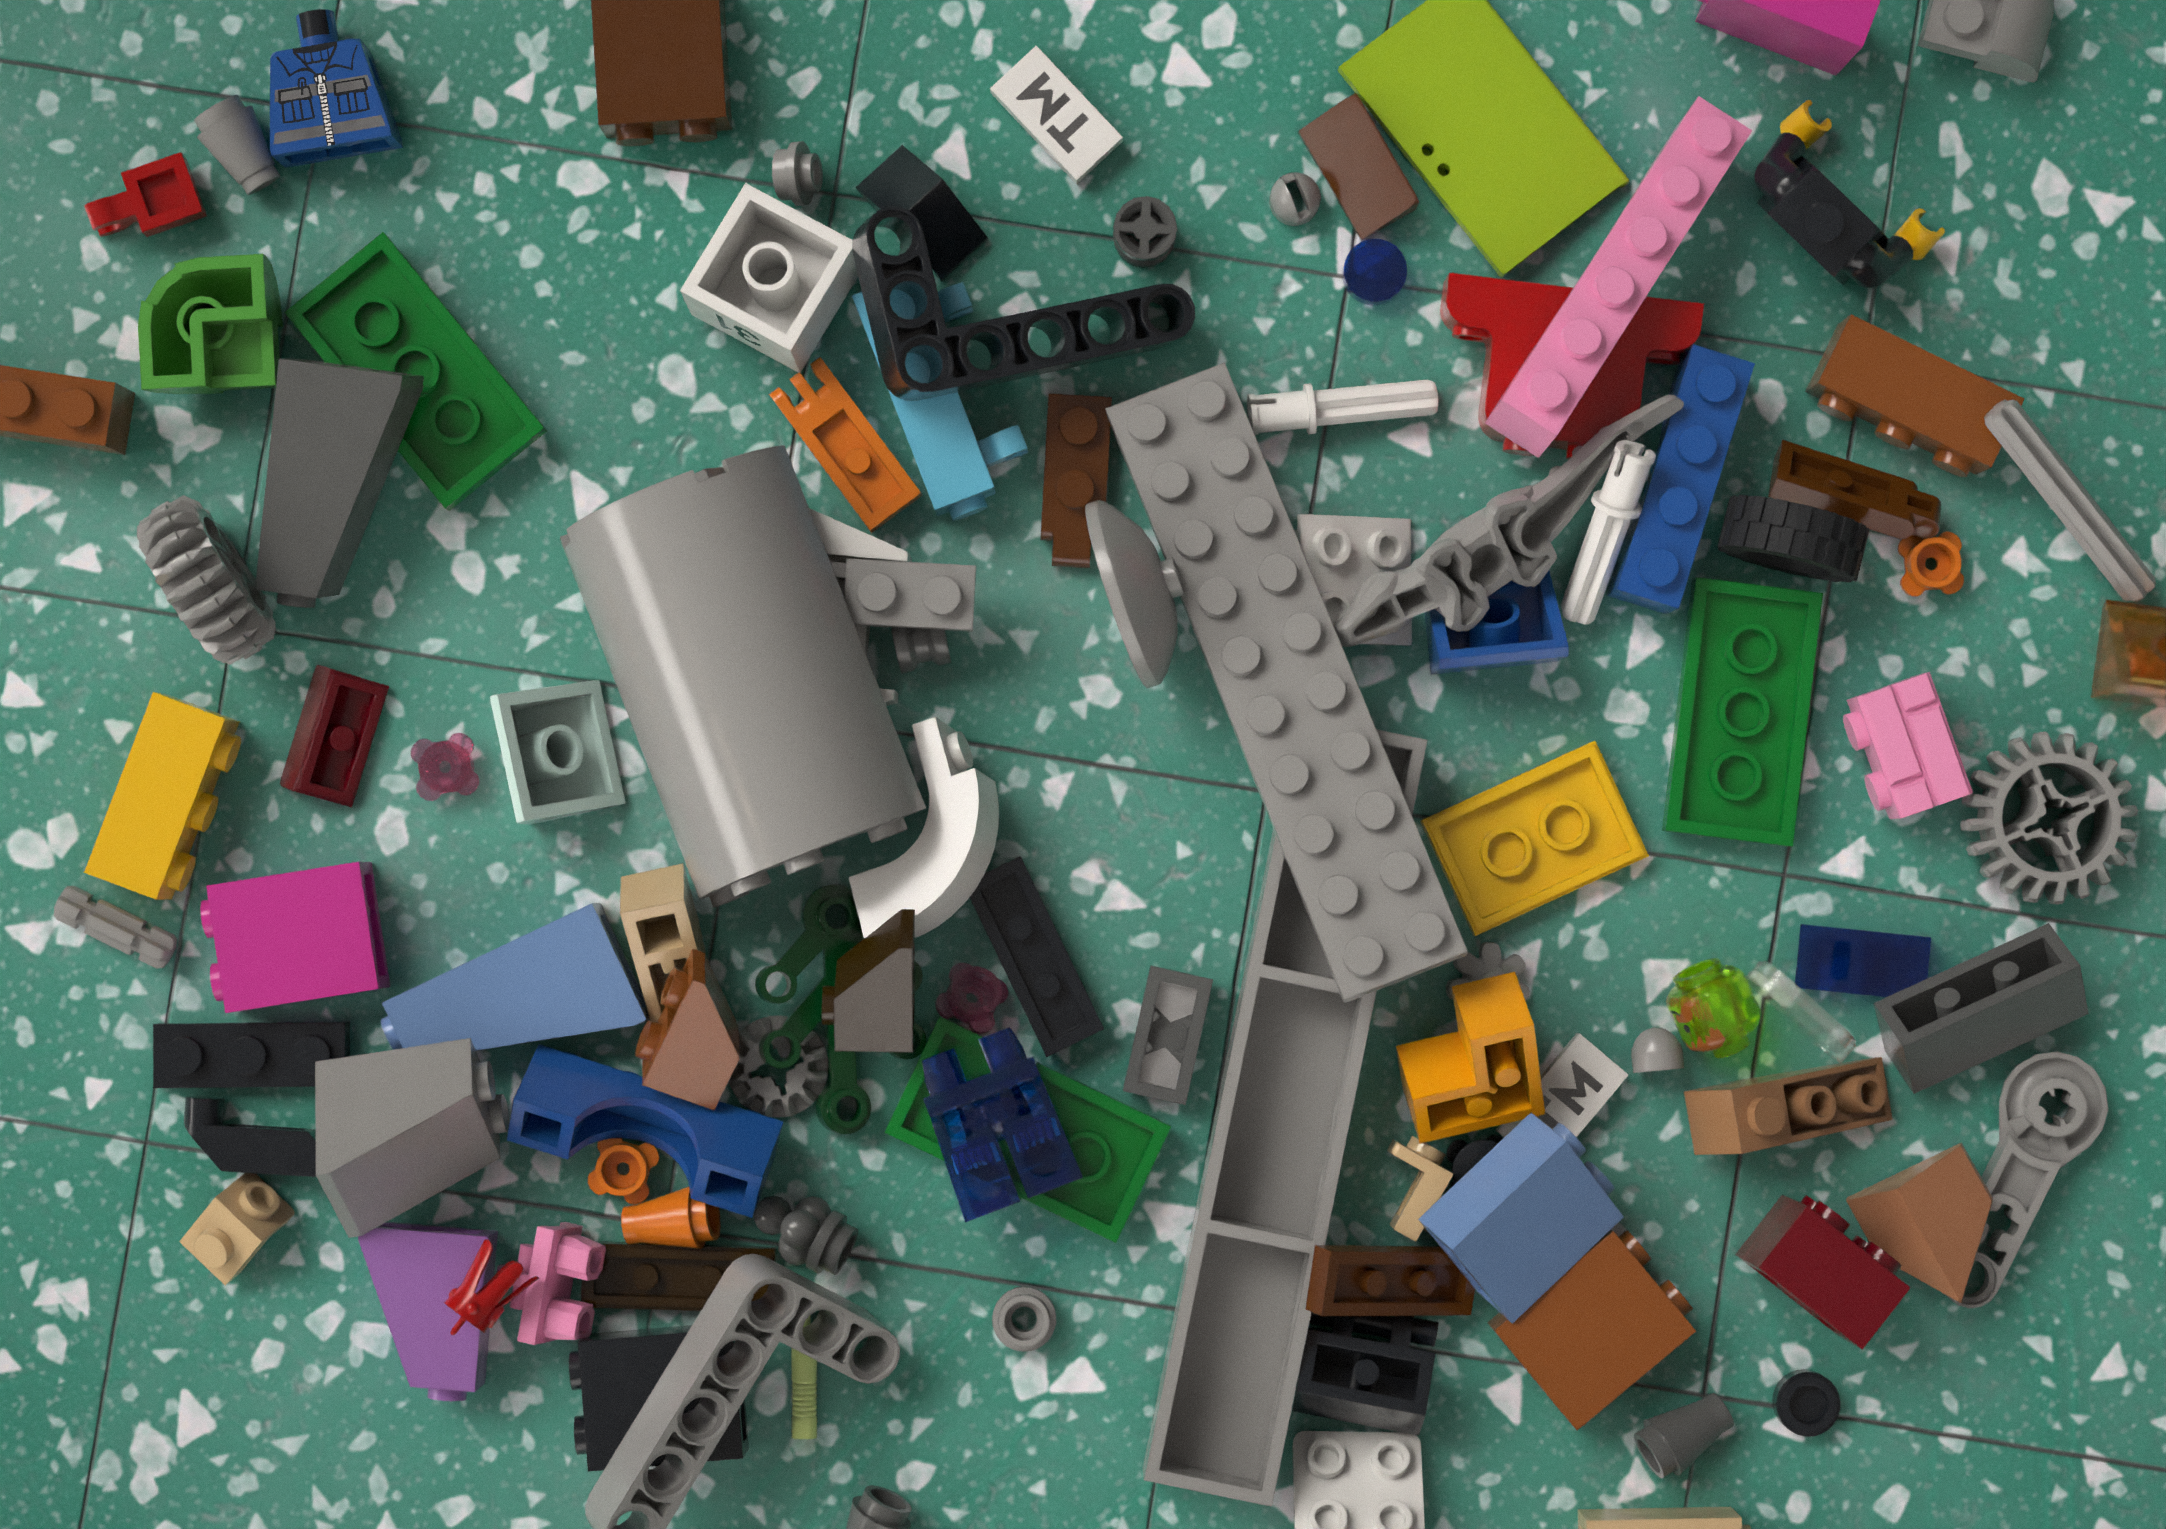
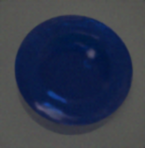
M1368 239L1353 247L1346 257L1342 270L1343 283L1348 293L1357 301L1367 305H1381L1391 301L1398 295L1407 277V264L1402 252L1394 244L1383 239Z

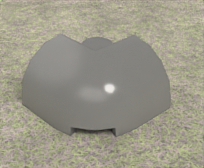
M1929 0L1917 46L1974 60L1973 68L2034 83L2038 78L2054 15V0Z

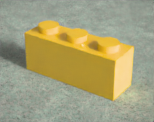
M153 692L84 873L155 900H172L175 891L182 892L186 888L195 867L196 857L190 855V851L198 830L205 832L208 829L217 810L219 799L218 796L212 795L220 772H228L237 758L241 737L235 735L240 721L176 697Z

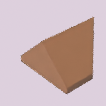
M1961 1142L1847 1197L1846 1202L1868 1241L1873 1242L1902 1265L1900 1268L1902 1271L1960 1303L1962 1302L1993 1197Z

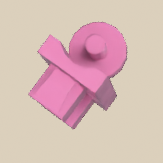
M562 1222L560 1226H537L534 1245L520 1244L517 1262L522 1264L523 1272L512 1285V1292L534 1276H538L539 1279L510 1301V1308L522 1310L517 1341L537 1345L555 1340H578L590 1336L595 1314L593 1304L570 1299L574 1278L586 1281L598 1279L603 1269L606 1247L587 1237L581 1236L583 1226L569 1222ZM505 1264L499 1265V1266L497 1267V1272H498Z

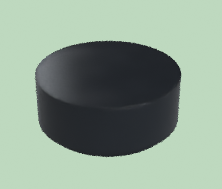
M1801 1369L1788 1373L1777 1383L1773 1392L1772 1405L1777 1419L1783 1426L1797 1435L1811 1437L1826 1432L1834 1425L1840 1412V1397L1836 1387L1829 1379L1818 1372Z

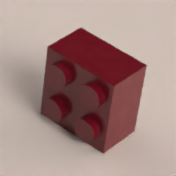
M1781 1195L1735 1255L1832 1332L1863 1350L1911 1288L1895 1275L1902 1265L1871 1241L1868 1243L1858 1235L1851 1241L1844 1235L1850 1224L1821 1201L1816 1202L1805 1195L1801 1202Z

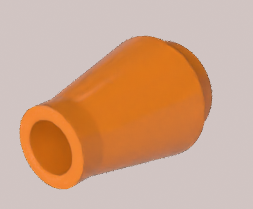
M688 1186L638 1205L624 1206L621 1213L623 1237L627 1244L645 1243L702 1249L706 1241H714L719 1238L721 1227L719 1207L691 1199Z

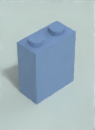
M1532 1113L1527 1115L1418 1219L1478 1294L1512 1324L1624 1218L1608 1197L1615 1189L1613 1184L1593 1163L1587 1161L1584 1164L1580 1160L1586 1149L1576 1136L1561 1123H1558L1551 1129Z

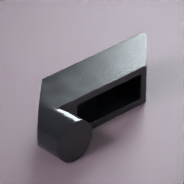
M205 1096L185 1097L184 1126L194 1141L221 1171L316 1177V1129L223 1123L224 1098Z

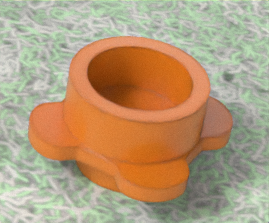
M1946 531L1939 534L1938 537L1922 539L1921 537L1911 535L1900 540L1898 553L1904 558L1905 574L1900 580V586L1907 595L1917 597L1926 590H1941L1944 594L1950 595L1962 588L1964 576L1960 572L1962 563L1959 551L1962 548V543L1959 537L1952 532ZM1928 558L1936 561V568L1934 570L1926 568L1925 562Z
M622 1138L599 1141L597 1148L600 1156L597 1159L595 1170L589 1173L587 1179L590 1189L598 1195L608 1192L615 1196H624L626 1202L633 1205L646 1200L650 1193L647 1185L651 1168L658 1164L660 1158L657 1148L646 1142L641 1145H635L623 1141ZM622 1162L627 1163L630 1168L626 1175L618 1172V1165Z

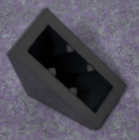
M903 145L856 186V190L876 211L888 206H899L909 210L918 218L923 229L933 273L941 282L988 240L986 234L945 181Z

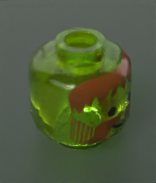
M1711 958L1695 963L1678 972L1673 977L1675 986L1668 993L1666 1005L1687 1048L1694 1052L1712 1051L1715 1058H1725L1749 1046L1750 1040L1747 1035L1759 1025L1762 1014L1745 974L1741 969L1734 965H1722L1720 959Z

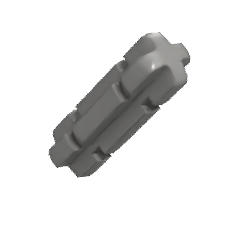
M67 886L58 897L54 906V917L56 920L75 929L81 924L86 927L85 934L128 955H132L136 951L140 953L138 960L156 969L164 968L176 950L177 938L174 934L158 926H153L150 930L145 927L146 920L103 899L95 903L91 901L92 894L76 886Z

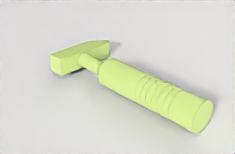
M811 1315L805 1320L803 1327L811 1324ZM791 1348L792 1438L814 1439L817 1438V1360Z

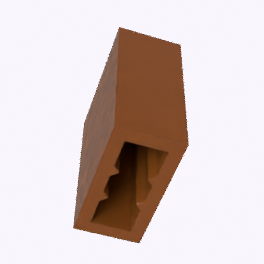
M1610 1230L1513 1324L1500 1312L1487 1322L1576 1430H1579L1696 1332L1684 1317L1693 1310L1692 1306L1668 1279L1660 1286L1655 1282L1644 1268L1652 1260L1651 1257L1628 1230L1624 1231L1620 1236H1617L1613 1230Z

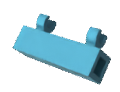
M963 282L938 291L945 322L958 319L973 312L972 304ZM892 290L890 305L893 311L901 318L913 319L915 315L913 299L904 291ZM861 291L852 295V298L879 365ZM907 353L905 368L908 375L914 381L928 383L930 367L927 360L917 353ZM889 391L936 515L940 516L949 512L952 521H956L988 508L985 498L996 494L987 468L1028 453V448L1019 425L1006 428L977 441L958 392L918 401H905L895 397Z

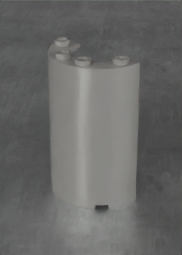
M785 445L733 456L721 462L723 467L706 468L697 473L690 470L651 485L589 514L567 528L568 534L560 536L564 552L699 899L709 897L713 908L749 894V891L771 883L767 872L770 869L784 864L787 875L801 871L825 861L820 849L862 833H868L871 843L888 838L908 829L904 817L926 809Z

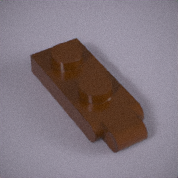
M1049 393L1040 540L1053 541L1052 566L1090 568L1091 540L1086 521L1085 505L1096 500L1106 502L1111 426L1107 418L1106 408L1112 406V397Z
M1782 439L1773 460L1769 498L1786 500L1834 512L1838 515L1854 519L1856 522L1866 525V528L1898 539L1908 538L1911 535L1927 539L1938 534L1941 501L1933 495L1918 491V487L1913 481Z

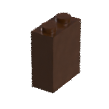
M591 0L598 125L606 138H616V144L621 146H643L654 143V135L679 134V140L684 142H706L717 139V131L732 130L724 0Z

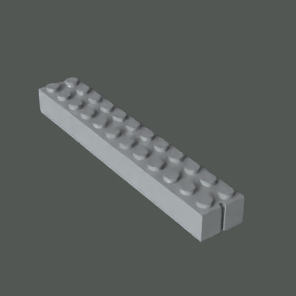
M1376 729L1412 815L1428 740ZM1274 829L1143 1463V1477L1145 1481L1270 1507L1273 1504L1311 1317V1311L1305 1308L1315 1245H1325L1377 992L1374 991L1349 1002H1343Z

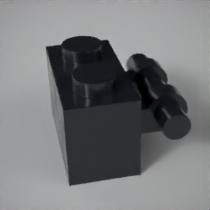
M1311 1312L1309 1324L1330 1327L1333 1330L1332 1333L1308 1329L1292 1411L1419 1435L1426 1416L1436 1353L1409 1348V1344L1415 1343L1435 1347L1439 1322L1414 1316H1320ZM1352 1332L1388 1338L1389 1344L1352 1337Z

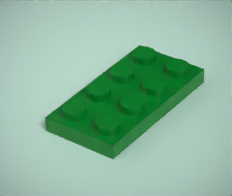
M384 232L284 312L325 362L424 376L422 392L398 452L448 511L453 509L547 432L543 424Z
M1700 577L1692 579L1662 831L1793 847L1823 593Z
M940 1015L884 1133L953 1165V1161L949 1157V1154L952 1153L950 1138L948 1140L943 1132L936 1113H939L942 1126L948 1134L942 1111L958 1105L966 1129L969 1146L996 1139L998 1149L1004 1160L996 1163V1161L992 1162L990 1166L981 1167V1169L976 1171L971 1170L968 1173L1116 1243L1169 1133L1171 1125ZM1037 1075H1039V1086L1037 1083ZM1033 1077L1048 1107L1044 1089L1046 1090L1050 1103L1049 1112L1051 1115L1058 1117L1063 1136L1051 1141L1046 1138L1047 1144L1038 1145L1037 1148L1017 1154L1010 1133L1034 1120L1016 1083ZM998 1090H1002L1004 1093L1013 1095L1015 1097L1003 1095ZM974 1099L973 1111L970 1120H968L972 1100ZM1006 1104H1007L1012 1110L1017 1111V1112H1021V1114H1017V1113L1012 1112L1014 1118H1015L1017 1121H1019V1123H1017L1016 1121H1014V1120L1011 1118V1116L1009 1115V1113H1008V1111H1007V1109H1006ZM979 1113H981V1114L983 1115V1118H984V1122H985V1134H984L983 1120H982V1117H981V1115H980Z

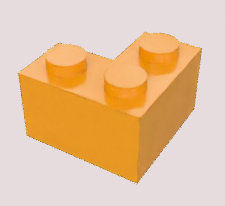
M1515 972L1452 986L1458 1031L1396 1046L1403 1092L1420 1144L1523 1120L1530 1113L1535 1116L1545 1115L1534 1023Z

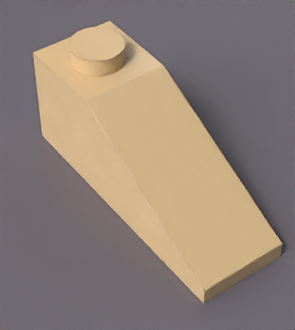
M683 863L621 877L620 915L650 1021L656 1023L665 1007L660 1003L661 995L672 969L683 970L692 949L704 952L706 955L699 919Z

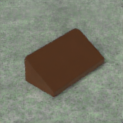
M1357 93L1342 100L1298 131L1299 136L1361 241L1416 210L1419 200Z

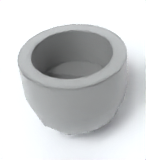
M1299 172L1288 173L1274 183L1269 198L1270 209L1276 219L1286 225H1303L1316 215L1321 202V193L1317 183L1308 175ZM1296 182L1307 209L1298 213L1292 195L1286 184Z
M1653 1027L1640 1033L1631 1048L1633 1073L1685 1068L1681 1043L1668 1030Z

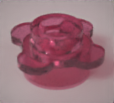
M455 733L449 740L433 743L429 739H420L413 745L411 758L418 763L420 780L416 785V790L420 797L427 801H436L445 793L458 792L461 795H470L477 790L480 778L474 772V761L471 756L474 750V743L469 736L463 733ZM448 761L451 764V769L448 773L440 771L439 766L441 762Z
M958 963L949 971L951 982L947 991L937 997L935 1001L936 1010L943 1018L950 1019L954 1017L968 1024L970 1030L976 1034H986L995 1025L993 1014L998 1004L1004 1003L1008 997L1007 986L988 969L972 966L968 963ZM974 994L977 997V1002L970 1003L966 995Z

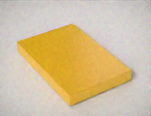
M1596 741L1589 742L1420 820L1473 936L1486 932L1649 856Z

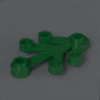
M832 884L822 886L812 892L802 910V921L805 930L775 965L763 968L756 977V992L762 1000L773 1004L785 1003L796 993V977L823 950L824 977L778 1029L767 1032L759 1043L760 1057L771 1067L787 1068L795 1064L799 1059L802 1041L822 1019L823 986H835L837 960L864 939L852 889L849 887ZM833 904L840 905L846 915L844 924L837 929L830 927L825 918L827 909ZM915 961L916 991L922 983L923 974L921 967ZM774 972L781 973L787 982L784 993L777 997L769 994L766 989V980ZM914 1022L915 1042L913 1053H889L899 1059H913L919 1056L926 1046V1034L923 1028ZM827 1025L830 1085L822 1090L817 1098L816 1114L820 1123L826 1129L835 1133L851 1134L863 1128L869 1120L871 1102L867 1093L857 1086L856 1052L835 1051L834 1025ZM782 1036L790 1044V1053L784 1060L776 1061L771 1056L769 1048L771 1042L776 1037ZM850 1096L856 1103V1113L850 1120L843 1121L839 1118L836 1107L840 1099Z

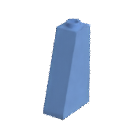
M591 903L382 1002L388 1016L381 1019V1025L393 1050L471 1038L475 1050H483L635 1026L650 1020L642 990L601 903Z

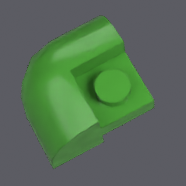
M266 255L198 257L174 263L176 267L158 279L146 300H141L138 320L141 390L166 394H220L226 390L276 388L280 359L278 327H283L276 276L272 264Z

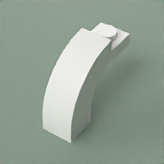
M937 717L912 725L929 791L928 816L921 834L915 843L894 861L849 877L864 938L901 909H915V938L941 925L962 907L975 891L986 872L995 848L999 824V803L995 781L976 768L966 770L973 766V758L965 736L961 731L956 732V730Z

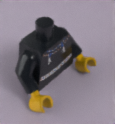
M1806 100L1780 123L1781 134L1756 168L1754 174L1755 184L1764 193L1757 203L1842 285L1852 278L1863 288L1877 287L1912 259L1922 260L1943 236L1945 229L1941 227L1937 232L1925 228L1921 224L1920 219L1926 211L1919 208L1915 209L1894 236L1888 239L1856 205L1813 164L1803 157L1805 150L1832 127V122L1829 118H1826L1820 124H1817L1811 118L1808 108L1813 102Z

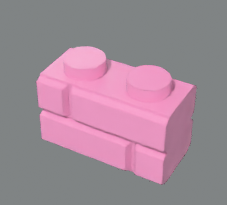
M1930 672L1912 676L1847 699L1851 713L1843 715L1844 728L1852 747L1856 751L1864 749L1872 773L1865 775V786L1869 798L1877 811L1886 809L1889 819H1901L1973 793Z

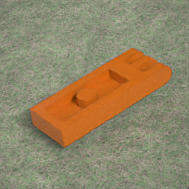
M819 357L810 366L817 379L824 383L821 388L814 392L802 374L797 373L789 380L804 399L802 402L794 407L790 397L780 387L771 392L769 396L872 533L920 498L922 493L825 362Z

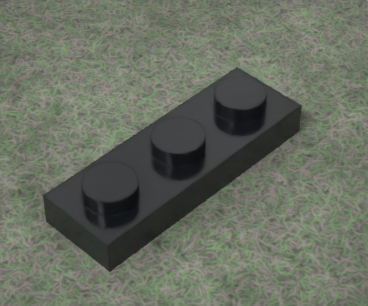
M1021 856L986 872L969 898L1046 1057L1104 1030Z
M350 1021L153 1024V1088L315 1087L316 1061L350 1056Z

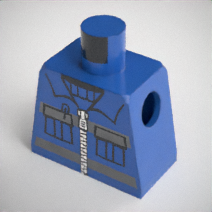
M318 9L298 14L296 21L301 47L276 51L272 53L270 58L271 156L284 168L403 148L402 139L375 61L367 46L361 39L352 38L339 41L335 14L332 10Z

